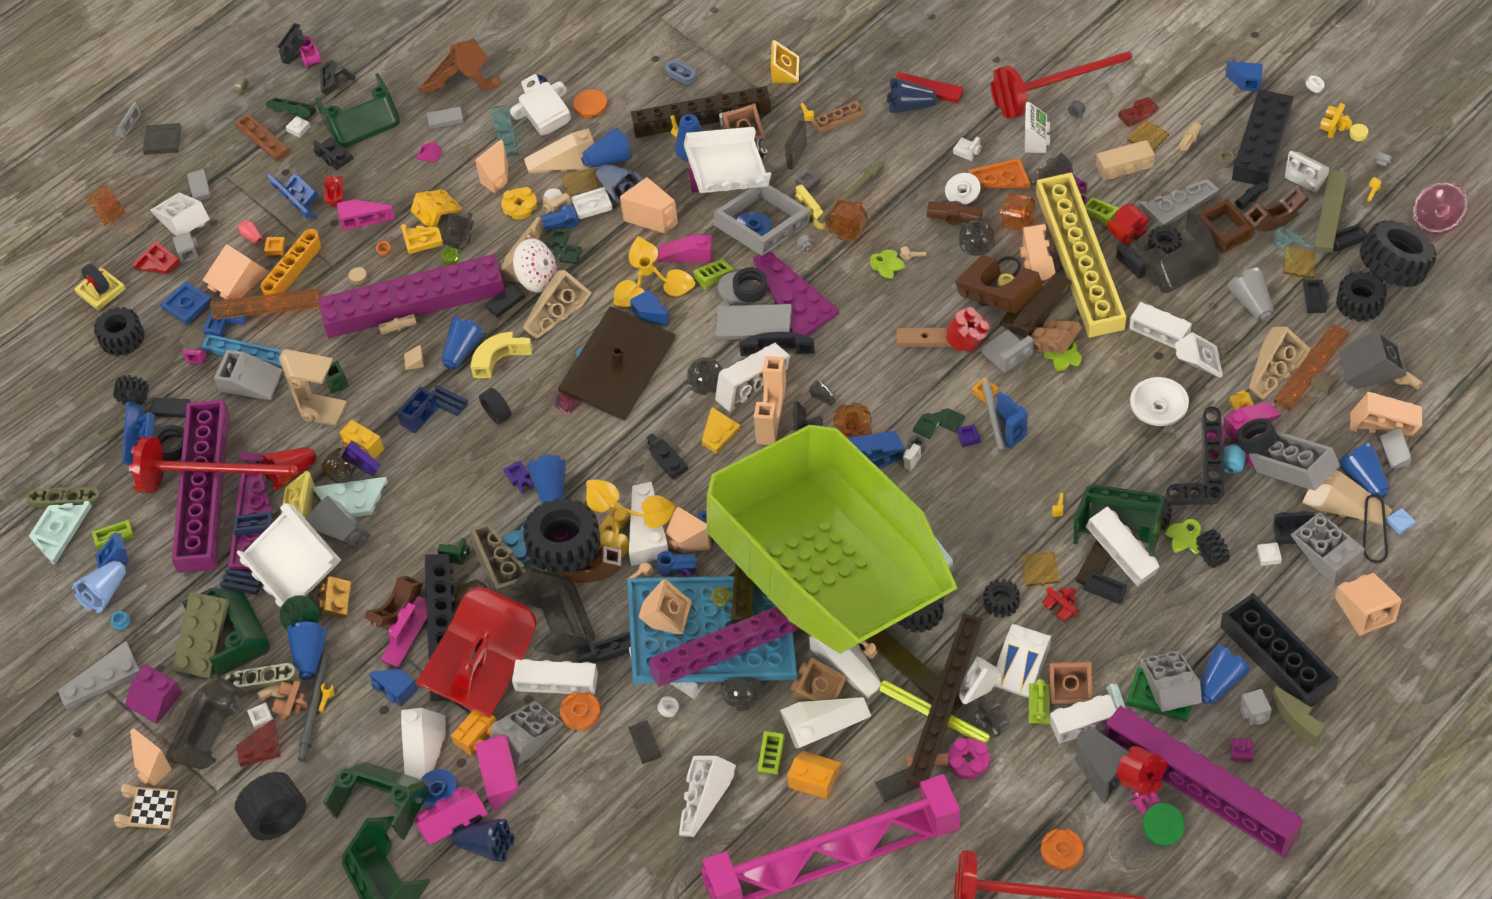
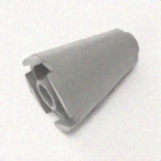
M1255 267L1242 272L1243 276L1239 279L1235 276L1227 285L1229 291L1257 320L1266 321L1270 319L1274 309L1261 269Z

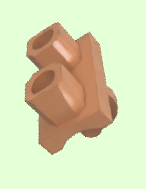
M296 680L293 683L282 681L279 685L277 693L287 696L286 702L275 699L271 711L281 715V720L286 721L292 706H294L293 713L299 714L300 709L307 708L308 703L303 700L304 694L299 693L298 697L295 698L300 682Z

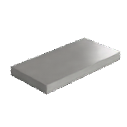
M792 305L719 306L716 340H738L768 332H790Z

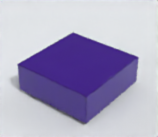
M975 424L956 429L962 448L981 443Z

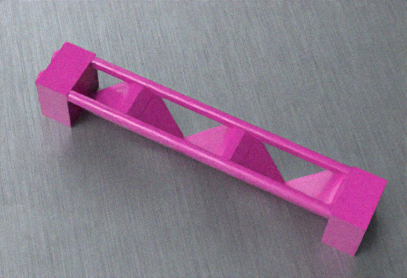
M942 774L920 782V800L738 865L732 866L727 851L702 859L704 867L700 869L703 877L702 881L705 889L709 892V899H762L936 836L937 838L959 830L960 808L945 775ZM892 823L919 833L874 849ZM814 851L841 860L838 863L798 876ZM738 879L765 889L742 896Z

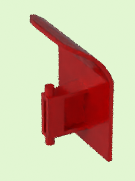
M477 587L471 589L460 602L447 631L416 681V684L491 718L513 678L515 661L523 659L534 636L537 623L532 610L488 588Z

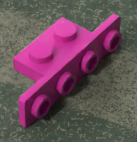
M420 596L416 597L413 604L408 602L405 608H401L397 616L398 621L396 624H392L388 631L390 643L381 657V662L396 669L400 667L427 620L426 599Z

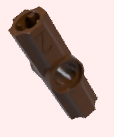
M951 201L949 204L928 202L927 217L945 219L951 225H958L960 222L981 224L983 209L966 207L959 201Z

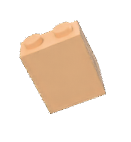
M645 178L620 196L623 219L628 223L661 233H666L678 224L675 200L649 178Z
M226 244L203 281L208 283L207 288L215 293L220 291V296L227 301L231 298L237 302L261 281L269 271Z
M1374 573L1362 575L1349 583L1344 582L1340 584L1335 595V599L1359 636L1396 622L1402 601Z

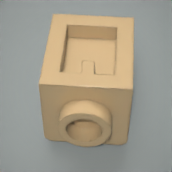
M566 192L553 201H550L546 196L542 198L544 203L543 209L547 214L558 212L565 205H571L570 196Z

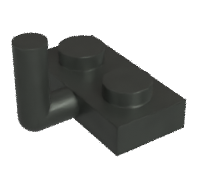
M332 59L320 66L321 92L326 95L338 88V75L343 74L350 81H354L356 76L344 66L337 68V63Z

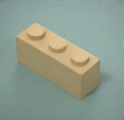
M1144 140L1097 153L1096 167L1104 181L1154 167L1155 154L1148 141Z

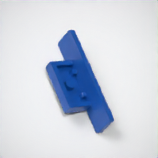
M294 173L285 185L273 175H267L271 180L270 184L276 189L280 188V193L285 198H290V203L293 206L301 208L299 211L307 218L309 216L314 219L317 218L308 207L319 193L300 175Z
M132 401L126 403L122 463L128 466L133 464L134 454L131 453L132 447L137 446L141 436L153 437L155 427V415L150 412L143 415V407Z

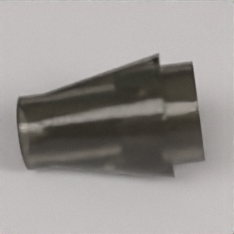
M815 381L809 389L811 397L829 406H832L837 400V397L823 381Z

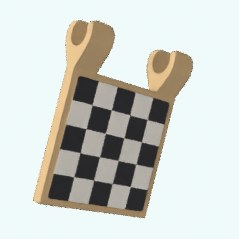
M122 785V796L124 798L134 797L130 817L121 814L114 816L116 827L171 828L178 790Z

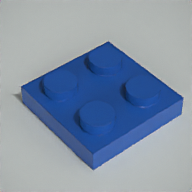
M184 282L160 305L164 311L188 325L212 303V299L188 282Z

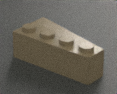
M490 523L470 528L472 546L492 591L508 598L534 591V577L526 571L522 562L517 560L513 555V551L503 543V539Z

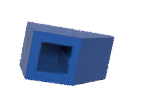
M1227 61L1226 77L1241 90L1258 91L1261 85L1263 64Z
M649 289L630 299L631 310L637 318L655 325H669V311L665 306H661L658 297L653 295Z
M401 669L373 671L369 674L372 680V687L377 692L382 691L391 703L395 702L400 707L418 691L415 680Z

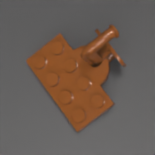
M472 38L464 42L454 43L450 47V53L418 90L425 94L427 92L432 93L437 88L441 89L446 85V80L451 78L458 70L466 77H471L485 91L499 86L501 79L495 76L488 82L478 71L485 63L486 55L477 44L478 42Z

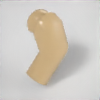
M279 685L266 687L257 692L261 701L271 696L285 697L277 693Z

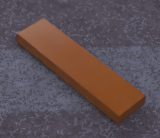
M249 114L235 122L236 127L276 162L291 153L285 144Z

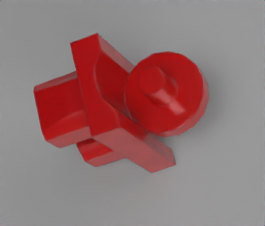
M342 175L338 177H325L324 202L325 204H330L332 208L337 207V203L343 202Z
M1050 586L1045 590L1047 595L1043 599L1042 604L1047 609L1052 611L1057 604L1061 605L1062 607L1056 613V616L1064 623L1072 616L1077 618L1080 613L1069 603L1071 601L1075 604L1078 601L1074 596L1076 590L1073 587L1067 590L1062 587L1059 592L1063 596Z

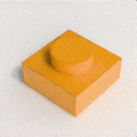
M267 237L264 248L265 255H283L286 243L285 238Z
M985 377L971 391L972 394L984 403H986L982 382L988 380ZM990 382L992 395L995 396L998 393V387Z

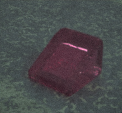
M561 393L557 395L554 406L568 415L582 402Z

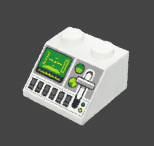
M1026 102L1025 153H1046V146H1050V135H1047V132H1050V122H1047V114L1030 102Z

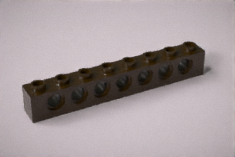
M767 86L631 111L635 138L671 132L673 124L670 117L672 115L675 116L678 126L681 117L686 114L695 115L700 125L703 126L720 122L719 114L752 104L756 105L758 115L771 113L770 96Z

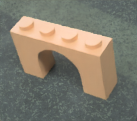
M765 356L763 366L764 396L763 402H756L754 426L756 444L770 445L776 442L787 383L784 357Z

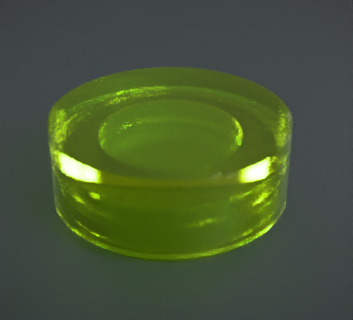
M446 248L440 254L444 265L456 264L459 260L458 252L454 248Z

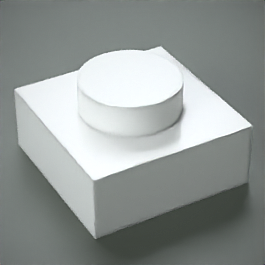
M296 116L286 126V130L300 138L311 126L308 121Z
M913 444L910 450L907 449L903 455L905 469L911 471L920 460V446Z
M1278 543L1257 545L1261 566L1281 564L1282 558Z

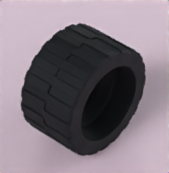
M269 772L252 780L242 789L241 793L237 796L234 809L251 836L256 840L264 841L278 838L293 829L305 814L307 804L305 798L288 774L284 772Z

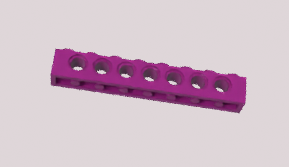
M776 606L650 658L649 673L657 686L662 687L801 628L790 622Z

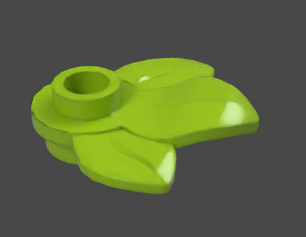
M883 250L880 254H873L869 260L871 268L879 271L881 276L888 279H893V271H900L906 267L904 262L897 257L898 252L894 250Z
M1072 341L1068 347L1069 350H1066L1065 354L1044 353L1045 358L1053 360V366L1056 371L1066 370L1070 364L1078 367L1082 361L1074 341Z
M1187 519L1183 523H1175L1169 526L1165 535L1173 538L1172 549L1174 553L1181 552L1188 547L1194 554L1198 555L1200 553L1197 549L1199 546L1196 545V538L1200 535L1201 531L1198 521ZM1192 525L1194 530L1189 531L1187 527Z

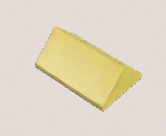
M304 472L285 487L282 506L285 503L295 506L304 518L312 511L314 499L313 487L315 486L310 472Z

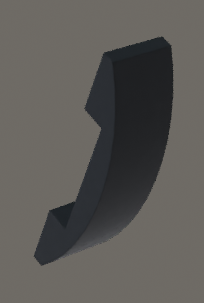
M792 332L762 333L739 342L741 356H750L774 343L782 349L796 348V354H815L814 339Z
M630 631L595 644L590 639L573 645L578 663L601 662L629 653V648L631 647Z

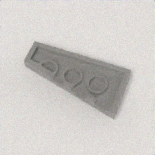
M1206 179L1188 185L1184 190L1171 191L1169 195L1164 197L1160 195L1154 197L1152 201L1140 202V208L1161 227L1165 225L1166 228L1217 196L1219 189Z
M127 641L58 690L66 709L127 682L136 676L140 670Z

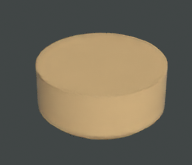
M356 267L349 272V279L352 284L361 285L367 281L368 276L364 268Z

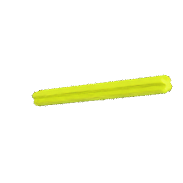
M886 680L881 683V692L928 716L932 704ZM951 714L948 727L971 739L987 744L990 738L988 733Z

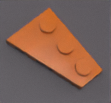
M1020 158L968 170L969 174L977 177L981 188H1030V182Z

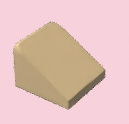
M421 345L404 354L406 370L424 367Z

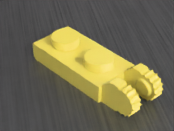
M803 185L797 186L796 202L811 210L810 216L814 220L813 225L819 230H824L826 227L825 221L823 223L817 221V218L823 213L822 209Z

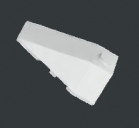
M811 636L809 638L810 650L829 667L847 677L846 681L867 699L880 689L881 681L859 644L839 654L815 637Z
M863 697L798 702L780 710L796 749L871 717Z
M424 708L401 710L404 771L406 775L421 779L425 774L434 770L437 758L440 756V749L447 735L446 716Z
M693 756L686 782L689 783V790L684 794V800L687 801V805L682 811L680 836H695L729 787L734 777L735 764L718 756Z

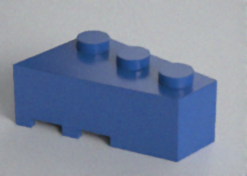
M896 431L848 438L877 468L903 460L905 448Z

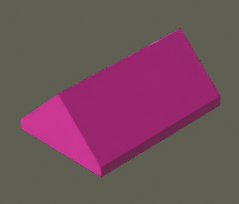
M507 735L475 743L486 795L495 811L519 790Z

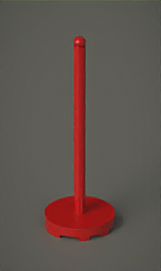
M1129 51L1027 83L1023 82L1020 74L1013 67H1000L994 70V79L990 83L992 98L995 105L999 106L1002 110L1004 118L1015 119L1023 116L1026 112L1028 91L1132 59V53Z
M146 436L139 437L141 439L137 446L132 447L131 453L134 454L133 464H129V472L133 474L136 485L133 488L137 493L153 494L158 490L164 471L296 475L298 473V467L291 465L164 461L160 441L156 437Z
M962 850V853H959L954 899H975L976 890L1059 899H1146L1144 896L981 880L977 879L976 852Z

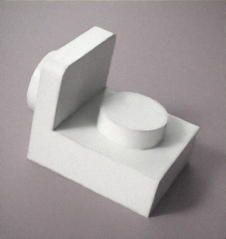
M961 137L953 148V154L972 161L981 152L980 138L976 137L972 142Z

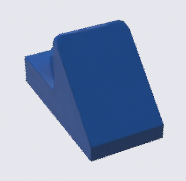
M113 533L96 554L98 569L111 561L121 562L123 565L129 562L121 534Z

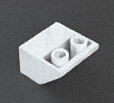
M1290 151L1285 178L1316 193L1327 181L1330 168L1299 152Z

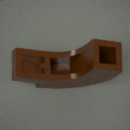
M1295 186L1276 204L1264 207L1256 203L1244 216L1259 231L1276 230L1299 215L1297 211L1309 198L1298 186Z
M603 545L598 554L594 556V560L590 564L586 563V567L581 570L578 568L573 573L565 572V574L558 575L566 576V581L576 583L595 582L606 579L620 569L621 549Z
M409 576L397 577L394 589L386 603L380 608L367 610L364 618L370 620L372 625L389 631L391 625L396 624L398 621L397 616L401 608H405L408 602L413 604L416 597L420 595L423 583Z

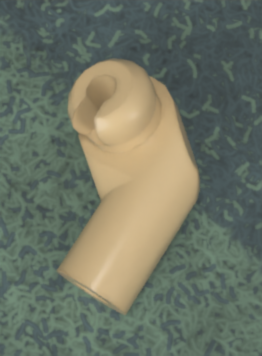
M1406 372L1407 375L1394 379L1396 384L1411 385L1416 390L1420 389L1423 385L1422 381L1409 372Z

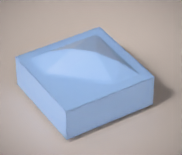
M1403 508L1386 519V522L1399 535L1413 527L1416 522Z

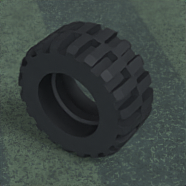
M1384 220L1371 227L1360 247V257L1365 267L1369 268V271L1372 274H1376L1379 279H1384L1387 283H1393L1400 287H1414L1425 280L1433 267L1437 256L1436 249L1433 243H1430V239L1422 235L1423 233L1419 230L1413 229L1414 227L1407 226L1402 222L1397 223L1393 220Z
M556 498L551 502L549 500L543 502L542 506L538 505L533 509L534 513L530 512L523 526L526 552L530 557V561L537 565L539 569L543 571L547 569L548 573L553 574L554 572H558V574H565V572L573 573L578 568L581 570L586 567V563L590 564L594 560V556L598 554L599 546L601 545L598 520L595 513L586 504L582 505V502L578 500L572 501L570 498H565V500ZM559 530H571L578 533L574 538L565 542H553L546 539L550 534Z

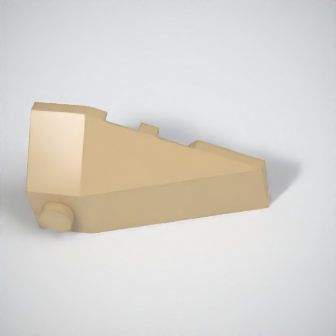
M589 128L573 132L524 158L528 173H549L552 170L567 172V170L577 169V172H584L594 169L584 166L581 161L582 152L594 144Z

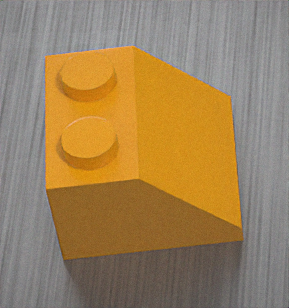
M802 751L794 758L788 772V787L828 800L842 763Z

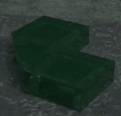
M552 228L547 241L549 248L560 262L577 264L582 248L566 245L570 236L568 230Z
M949 408L933 414H922L913 427V432L928 439L932 437L938 426L956 433V429L960 428L964 422L965 415Z

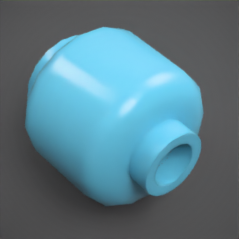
M1236 444L1225 446L1223 448L1224 472L1234 474L1242 471L1246 460L1245 451Z

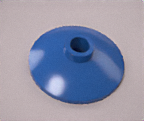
M746 212L739 215L736 219L761 236L771 230V220L762 213Z
M444 769L432 770L421 778L429 788V793L423 805L433 808L438 800L442 798L447 799L452 796L453 791L457 789L456 778L451 772Z

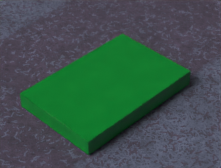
M1137 667L1126 705L1187 722L1192 705L1162 712L1155 702L1144 670Z

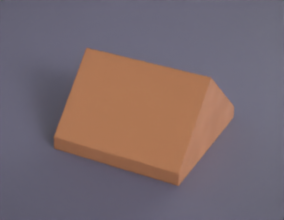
M755 104L722 114L723 130L754 127L756 131L754 138L761 139L765 137Z
M1091 661L1049 663L1048 679L1051 704L1077 703L1092 700Z

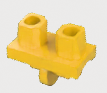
M1340 103L1338 108L1328 107L1325 116L1327 118H1323L1320 124V129L1328 131L1327 137L1333 139L1338 127L1340 131L1351 128L1352 121L1349 119L1350 117L1348 115L1343 116L1344 114L1342 113L1345 104Z

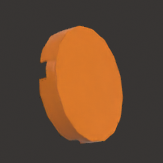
M595 89L580 92L573 101L577 115L588 119L596 115L597 117L602 115L608 107L605 94Z
M574 692L568 695L561 703V720L570 729L577 731L586 730L594 726L599 720L601 714L600 704L591 693Z
M1054 829L1043 838L1040 851L1042 859L1048 866L1064 871L1070 870L1080 863L1083 858L1084 848L1081 838L1075 832L1069 829Z

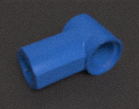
M565 205L558 212L541 216L545 231L562 226L571 229L579 223L576 210L572 205Z
M669 551L659 553L657 556L658 573L668 577L673 575L674 572H682L683 569L696 571L695 553L676 555Z

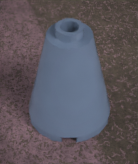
M603 164L597 170V178L619 204H621L620 196L642 181L641 176L636 172L609 164Z

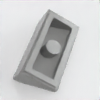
M136 102L132 104L117 127L115 136L125 138L140 117L141 113Z
M1401 427L1381 435L1379 438L1390 469L1409 467L1411 455Z

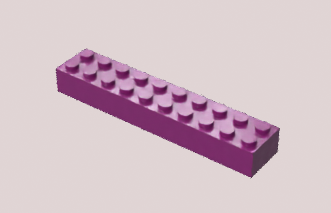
M492 254L319 297L318 301L323 324L329 339L377 327L379 324L390 322L396 317L402 318L414 314V317L492 298L505 289L496 255Z
M224 400L187 403L181 462L225 463L229 410ZM180 471L172 562L178 573L216 570L224 473Z
M1120 705L1107 721L1105 736L1129 752L1131 751L1128 749L1138 746L1160 755L1163 760L1167 761L1162 781L1283 858L1287 856L1299 840L1303 819L1297 813L1288 811L1278 801L1264 796L1259 789L1250 787L1241 778L1226 772L1222 766L1210 762L1203 754H1197L1185 743L1173 739L1166 731L1157 729L1150 721L1138 717L1131 709H1126Z

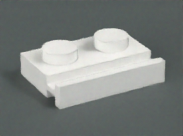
M605 187L571 197L579 220L613 210Z

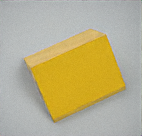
M773 40L771 45L772 84L797 83L799 81V56Z

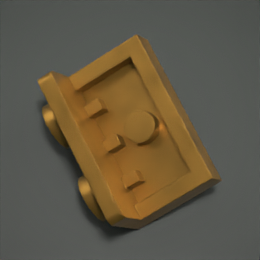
M328 576L324 583H320L318 593L321 596L317 603L320 619L325 614L345 619L348 612L351 581Z

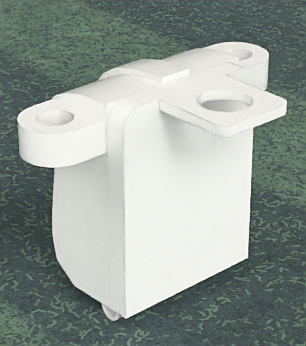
M536 74L521 82L525 93L519 97L520 103L513 106L510 110V114L514 119L519 120L527 116L540 136L552 133L571 120L570 112L560 98L567 90L562 82H556L552 85L544 82L540 85ZM534 80L535 84L528 88L527 83Z

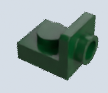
M461 538L458 547L451 544H439L437 551L438 554H449V562L463 565L465 558L469 556L470 547L467 546L466 539Z

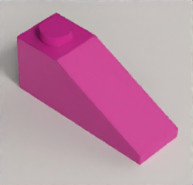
M360 200L337 203L343 230L395 219L392 205Z
M691 235L659 246L658 262L712 263V235Z
M1270 402L1246 406L1226 415L1223 428L1226 429V435L1235 443L1239 441L1237 432L1245 423L1258 418H1265L1273 422L1280 418L1281 414Z

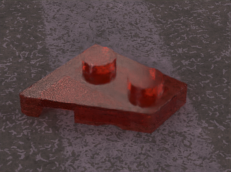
M274 720L269 721L236 745L240 767L281 757Z

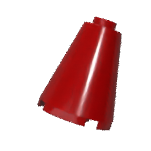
M303 447L266 453L261 456L264 458L261 460V464L298 467L296 475L265 474L266 479H271L274 483L271 485L272 488L279 490L313 466L317 456L313 449Z

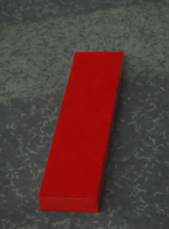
M898 72L896 76L898 79L931 89L932 92H936V99L957 104L964 92V87Z

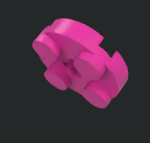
M959 738L949 749L948 765L959 778L975 779L978 775L984 774L989 767L990 754L987 750V745L983 742L971 738ZM970 755L974 758V760L966 762V759L964 757Z

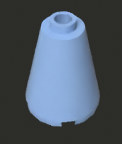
M111 561L77 580L72 586V590L75 588L77 592L74 595L75 598L86 609L97 610L95 613L102 612L125 577V566L121 562Z

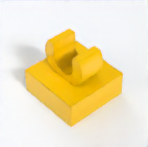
M1245 390L1237 392V395L1230 396L1229 399L1234 411L1242 407L1254 405L1249 393L1245 392Z

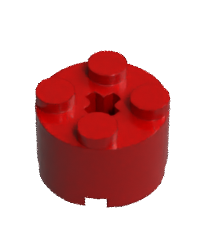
M1127 203L1114 214L1116 218L1113 221L1110 219L1106 228L1120 243L1122 242L1126 247H1129L1133 243L1134 238L1137 236L1142 237L1146 233L1147 229L1145 227L1149 219L1134 204Z
M972 307L960 310L946 327V339L958 351L966 350L968 353L973 352L987 336L990 324Z
M1131 747L1128 749L1131 752L1128 755H1123L1118 765L1117 778L1121 779L1120 785L1142 795H1149L1152 792L1157 793L1161 788V779L1167 767V761L1163 760L1160 755L1141 747Z

